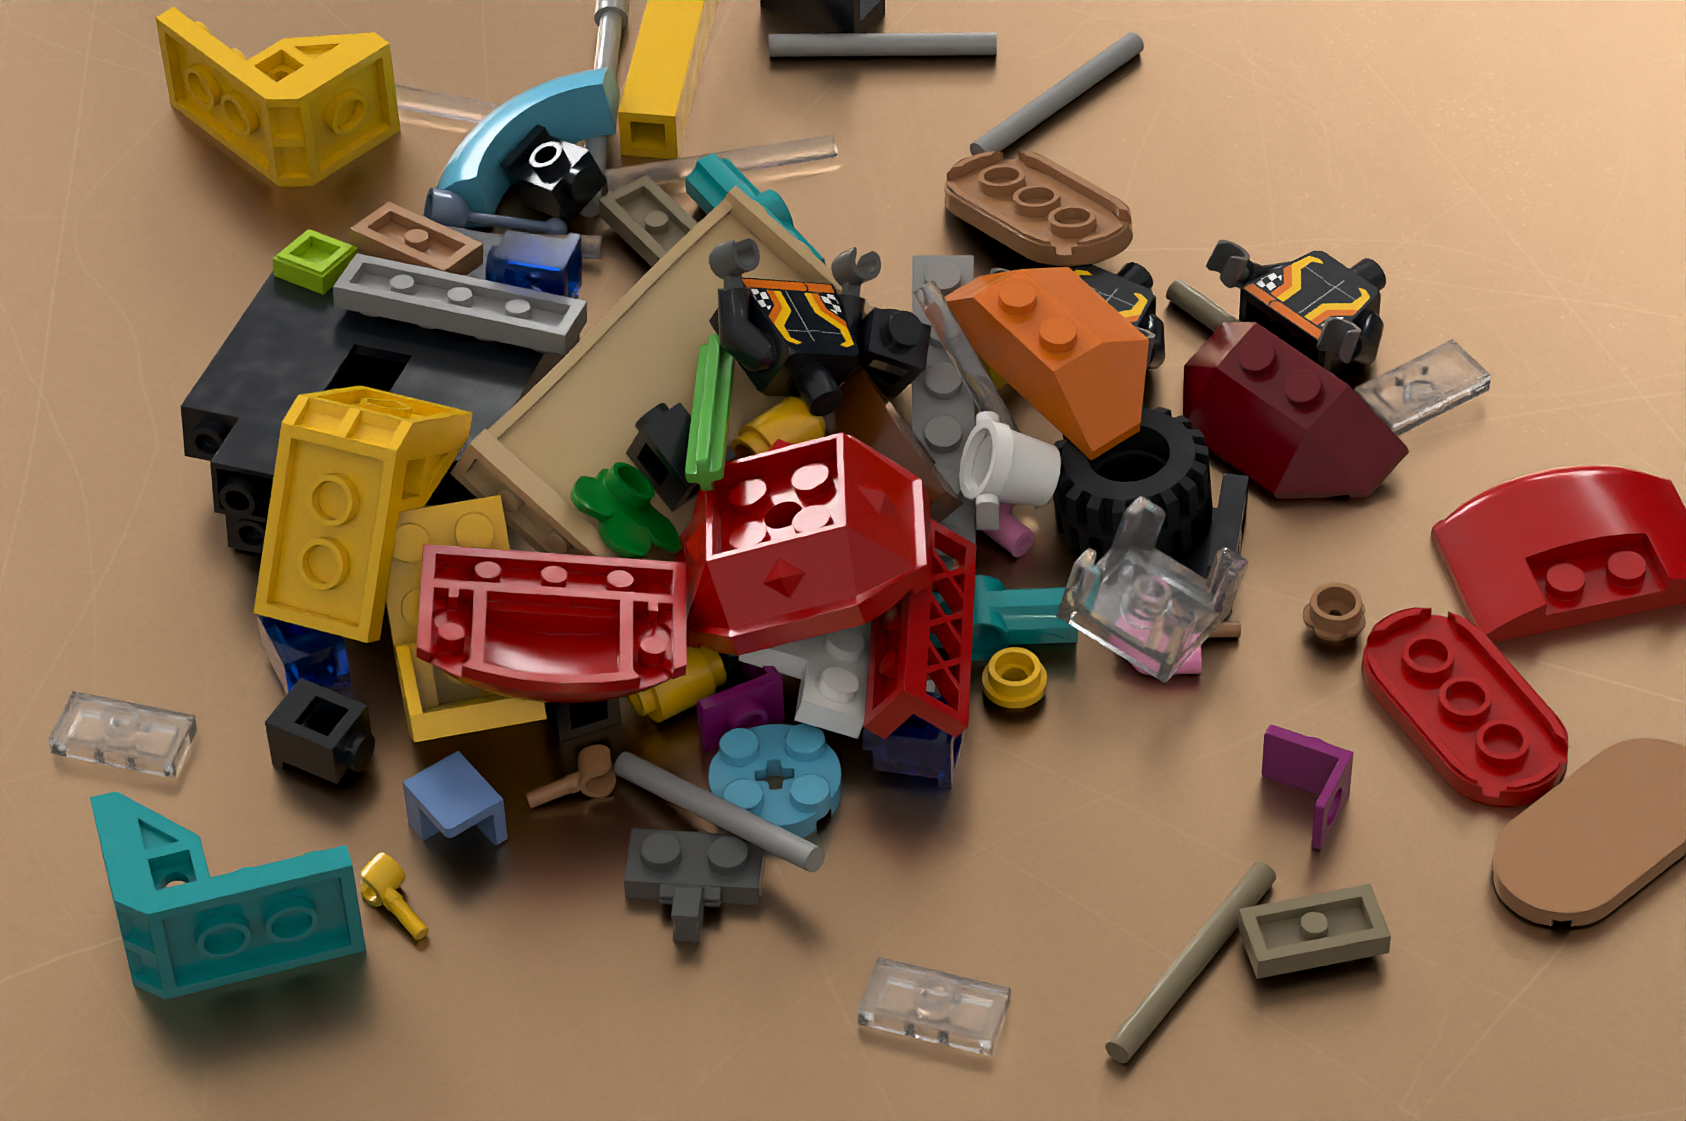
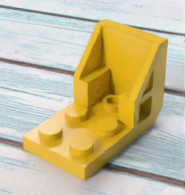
M175 7L155 17L170 105L279 187H311L401 131L390 43L375 32L283 38L247 60L238 49L229 48L214 37L204 24L199 21H192Z
M361 385L298 395L281 423L253 613L365 643L380 640L399 513L423 508L468 440L473 412Z
M501 495L400 512L386 596V607L409 736L414 742L547 719L544 702L501 696L475 688L449 676L431 663L416 657L423 544L510 550Z

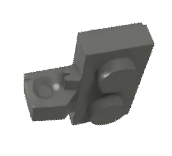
M632 828L624 876L625 898L657 899L659 904H672L673 941L700 942L705 906L720 907L721 903L760 905L766 850L735 834Z

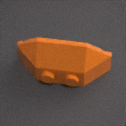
M1069 267L1019 269L982 275L932 303V313L1090 460L1095 459L1140 431L1149 339Z

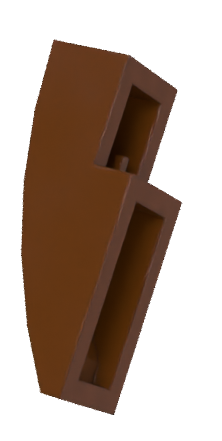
M861 368L840 386L844 395L842 404L832 413L822 416L829 435L841 432L846 435H852L921 478L929 496L930 518L936 522H942L963 504L935 467V460L866 370Z

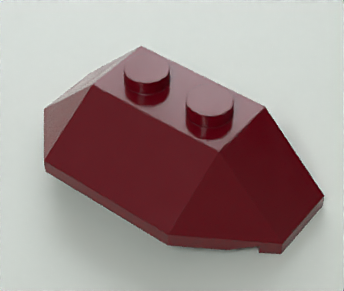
M1223 322L1184 365L1183 416L1192 421V429H1199L1205 437V446L1208 447L1210 453L1241 475L1249 476L1251 482L1276 499L1327 498L1348 494L1350 498L1369 497L1409 453L1407 446L1347 383L1257 322Z

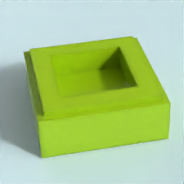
M308 229L272 258L273 275L324 295L334 286L358 253V247Z

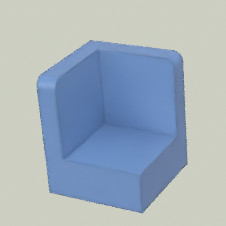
M459 751L402 782L408 824L423 841L440 831L445 837L452 838L475 824L495 846L508 839L503 798Z

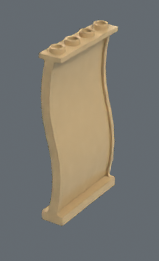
M735 185L723 201L679 240L545 377L488 430L484 429L469 443L450 474L477 498L501 495L506 524L537 552L622 558L613 552L602 540L598 530L599 521L578 511L574 506L570 495L571 489L580 476L595 478L602 469H610L616 462L627 463L638 469L628 457L626 451L639 432L635 427L636 422L655 406L665 403L670 409L681 403L692 416L699 347L708 344L709 335L717 334L709 320L718 308L717 289L724 288L723 279L716 276L709 265L711 251L721 243L734 240L736 243L750 238L758 246L760 260L755 270L742 274V277L833 284L837 294H841L842 286L835 281L832 270L818 259L806 244L792 236L767 213L761 204L752 200ZM866 300L863 318L874 308ZM874 360L868 366L887 371L888 364ZM735 361L727 446H730L732 440L738 437V431L742 426L787 398L783 396H766L759 392L737 361ZM825 430L824 436H829L827 430ZM656 491L650 503L671 521L680 537L691 521L698 495L673 512ZM651 544L650 550L643 559L676 562V553L668 552Z

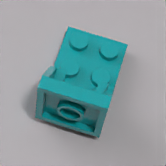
M117 791L90 797L133 986L166 1000L366 951L353 865L347 845L322 851H310L301 856L256 867H243L234 872L210 877L199 835ZM173 881L186 882L184 884L172 887L166 886L167 884Z

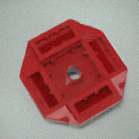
M843 432L794 445L777 439L767 452L725 462L724 478L715 481L714 489L701 491L700 488L691 521L679 537L681 550L679 553H676V562H686L687 647L699 649L703 645L716 652L735 656L864 625L890 610L908 592L915 595L934 584L930 501L922 479L852 435H846Z

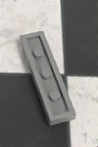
M358 253L333 286L334 307L360 312L370 317L380 316L413 323L422 328L441 329L474 336L483 341H498L531 348L540 353H554L566 356L587 323V301Z

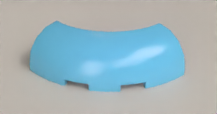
M607 67L568 74L534 86L509 99L483 118L467 134L441 173L436 189L449 190L459 194L467 202V206L472 212L495 214L501 198L511 185L500 164L537 124L545 127L549 135L569 143L616 134L620 91L614 72ZM467 223L463 229L491 226Z

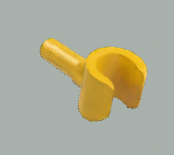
M385 853L376 854L361 869L363 881L360 885V892L363 900L375 907L383 904L388 911L395 915L415 940L422 939L427 935L428 927L403 900V896L396 891L406 880L402 867L391 856Z

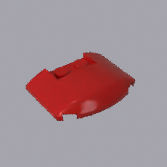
M1575 465L1547 469L1502 482L1462 503L1444 521L1440 520L1432 527L1431 537L1470 621L1477 625L1492 643L1686 603V508L1669 478L1655 476L1632 468L1612 465Z
M423 544L416 657L431 663L449 676L475 688L521 700L546 703H586L622 698L646 691L670 679L686 675V562Z

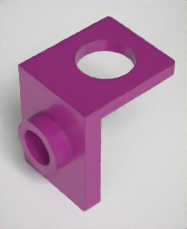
M741 662L742 673L747 682L697 701L699 742L705 752L718 748L722 736L731 729H749L761 725L785 722L783 680L774 666L763 665V668Z
M1270 724L1264 734L1261 774L1269 779L1319 795L1314 807L1311 847L1321 850L1350 795L1354 752L1328 744L1319 738L1305 736Z

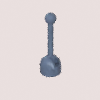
M430 188L425 201L423 217L442 225L464 228L467 223L545 233L546 237L553 241L563 239L567 233L565 221L558 217L550 218L544 222L472 212L469 210L467 202L459 194L449 190Z

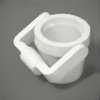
M983 411L976 415V426L967 439L960 462V489L965 498L975 501L976 530H999V507L1001 502L1038 507L1045 505L1052 497L1060 476L1061 459L1060 452L1056 446L1011 430L1009 425L999 422V415L992 411Z

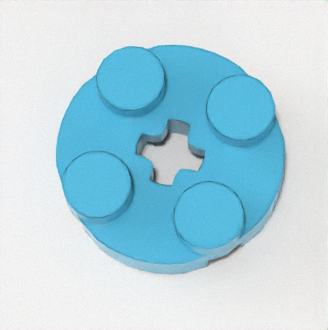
M806 723L795 726L768 724L749 729H731L720 739V750L712 759L709 767V792L801 838L816 831V821L826 816L829 810H831L832 816L838 808L842 795L840 762L835 751L825 742V735L819 727ZM773 776L786 778L783 781L782 789L777 790L769 789L768 782L762 780Z

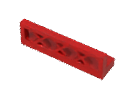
M931 519L934 584L915 595L908 592L890 610L871 620L864 728L883 739L892 734L912 714L955 738L968 728L977 545ZM934 547L954 559V570L949 571ZM933 589L939 591L951 609V615L945 614L932 594ZM929 635H936L949 655V660L944 661L930 641ZM928 680L934 682L947 705L926 693Z

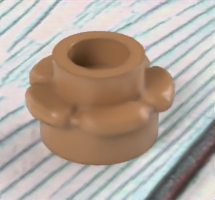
M1331 582L1323 584L1313 591L1310 603L1306 604L1303 609V620L1307 627L1314 628V633L1319 638L1337 642L1348 637H1355L1362 632L1366 625V618L1363 617L1366 608L1362 603L1361 595L1355 588L1344 583Z

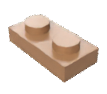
M390 201L350 228L351 245L358 247V252L364 255L467 276L484 263L483 243Z

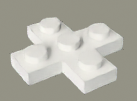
M871 621L864 625L739 656L738 661L763 668V665L774 666L778 673L801 679L795 721L858 739L864 724ZM928 680L926 693L934 697L935 684L932 680Z

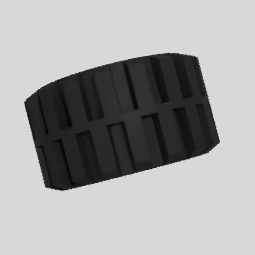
M1143 404L1140 431L1093 460H1090L1064 435L1063 440L1055 442L1054 446L1059 450L1061 459L1060 476L1053 493L1056 525L1059 533H1063L1064 542L1071 550L1080 548L1081 557L1090 561L1100 558L1103 559L1104 566L1116 568L1120 563L1131 564V568L1145 567L1144 563L1156 561L1158 564L1170 561L1171 553L1173 552L1181 554L1187 552L1193 547L1192 539H1201L1206 533L1207 522L1212 520L1213 514L1208 447L1205 446V437L1199 429H1192V421L1183 415L1172 417L1171 410L1157 407L1151 410L1146 409V404Z

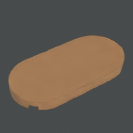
M982 152L960 160L946 173L947 182L944 181V203L947 209L957 217L1035 262L1054 266L1093 264L1118 255L1132 242L1131 210L1126 203L1037 153L1018 152V160L1004 159L1003 152Z
M1636 738L1616 743L1600 752L1512 819L1500 831L1493 847L1491 865L1493 869V882L1501 900L1515 913L1535 923L1553 926V920H1571L1570 927L1588 925L1610 914L1686 854V747L1655 738Z

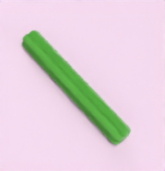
M718 334L709 335L708 344L699 347L685 467L687 482L699 483L701 491L713 490L715 481L724 478L736 359L723 349Z

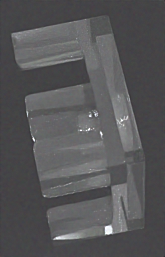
M1139 496L1125 510L1112 548L1095 565L1097 553L1091 548H1088L1074 562L1056 617L1166 683L1229 615L1249 561L1230 549L1221 547L1216 554L1208 579L1203 578L1154 548L1166 514L1162 508Z

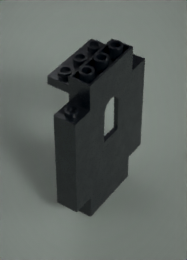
M443 225L483 243L484 263L469 273L468 277L579 299L577 294L546 289L545 244ZM272 271L180 406L184 453L187 457L210 461L214 512L225 514L228 547L262 554L281 423L298 395L332 390L354 354L406 364L390 393L473 412L469 438L427 501L426 505L430 506L477 499L476 496L450 474L469 443L484 429L488 430L565 356L554 353H540L531 348L498 341H483L474 336L441 329L422 328L413 323L380 316L370 317L360 312L334 307L333 287L322 295L275 277ZM578 335V337L576 338L575 342H574L573 345L571 346V348H570V350L568 351V353H569V352L575 347V345L580 341V335Z

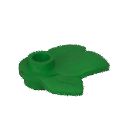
M616 462L610 469H602L595 478L580 476L573 484L570 495L574 506L578 511L599 521L598 530L602 540L617 555L622 558L643 559L650 550L651 544L671 553H679L681 550L680 538L674 525L650 503L655 496L652 483L635 467L627 463Z

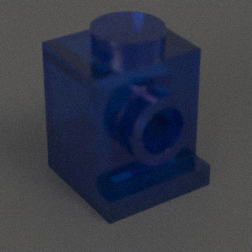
M507 230L499 246L492 245L489 249L485 265L486 280L575 299L582 286L581 234L569 233L566 239Z
M257 614L262 647L279 677L286 695L300 678L332 691L352 686L346 646L342 636Z
M926 691L928 695L947 705L941 693ZM912 714L886 739L866 728L863 729V750L873 751V770L938 778V787L952 789L964 744V731L955 738L915 714Z

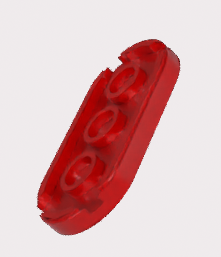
M1418 607L1394 612L1376 623L1369 633L1367 644L1363 649L1361 671L1364 683L1373 697L1455 791L1481 804L1495 807H1517L1536 802L1561 783L1567 769L1569 748L1568 733L1564 724L1477 625L1467 618L1449 611L1447 618L1441 615H1431L1432 608Z

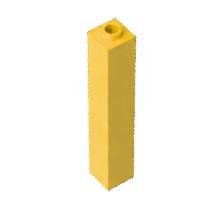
M647 0L618 109L621 155L679 159L718 0Z

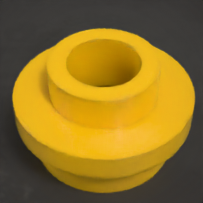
M1009 647L996 652L985 666L982 673V688L987 698L999 706L1013 709L1024 708L1036 703L1045 694L1047 673L1034 653L1020 647Z

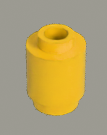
M792 396L787 397L739 429L738 437L732 440L730 448L737 455L734 460L767 452L777 439L794 445L825 437V421L822 416H813L802 400Z
M703 645L699 649L687 647L686 675L670 679L651 689L627 697L638 715L644 716L648 714L653 721L660 723L697 705L698 700L716 694V688L726 683V671L718 652Z

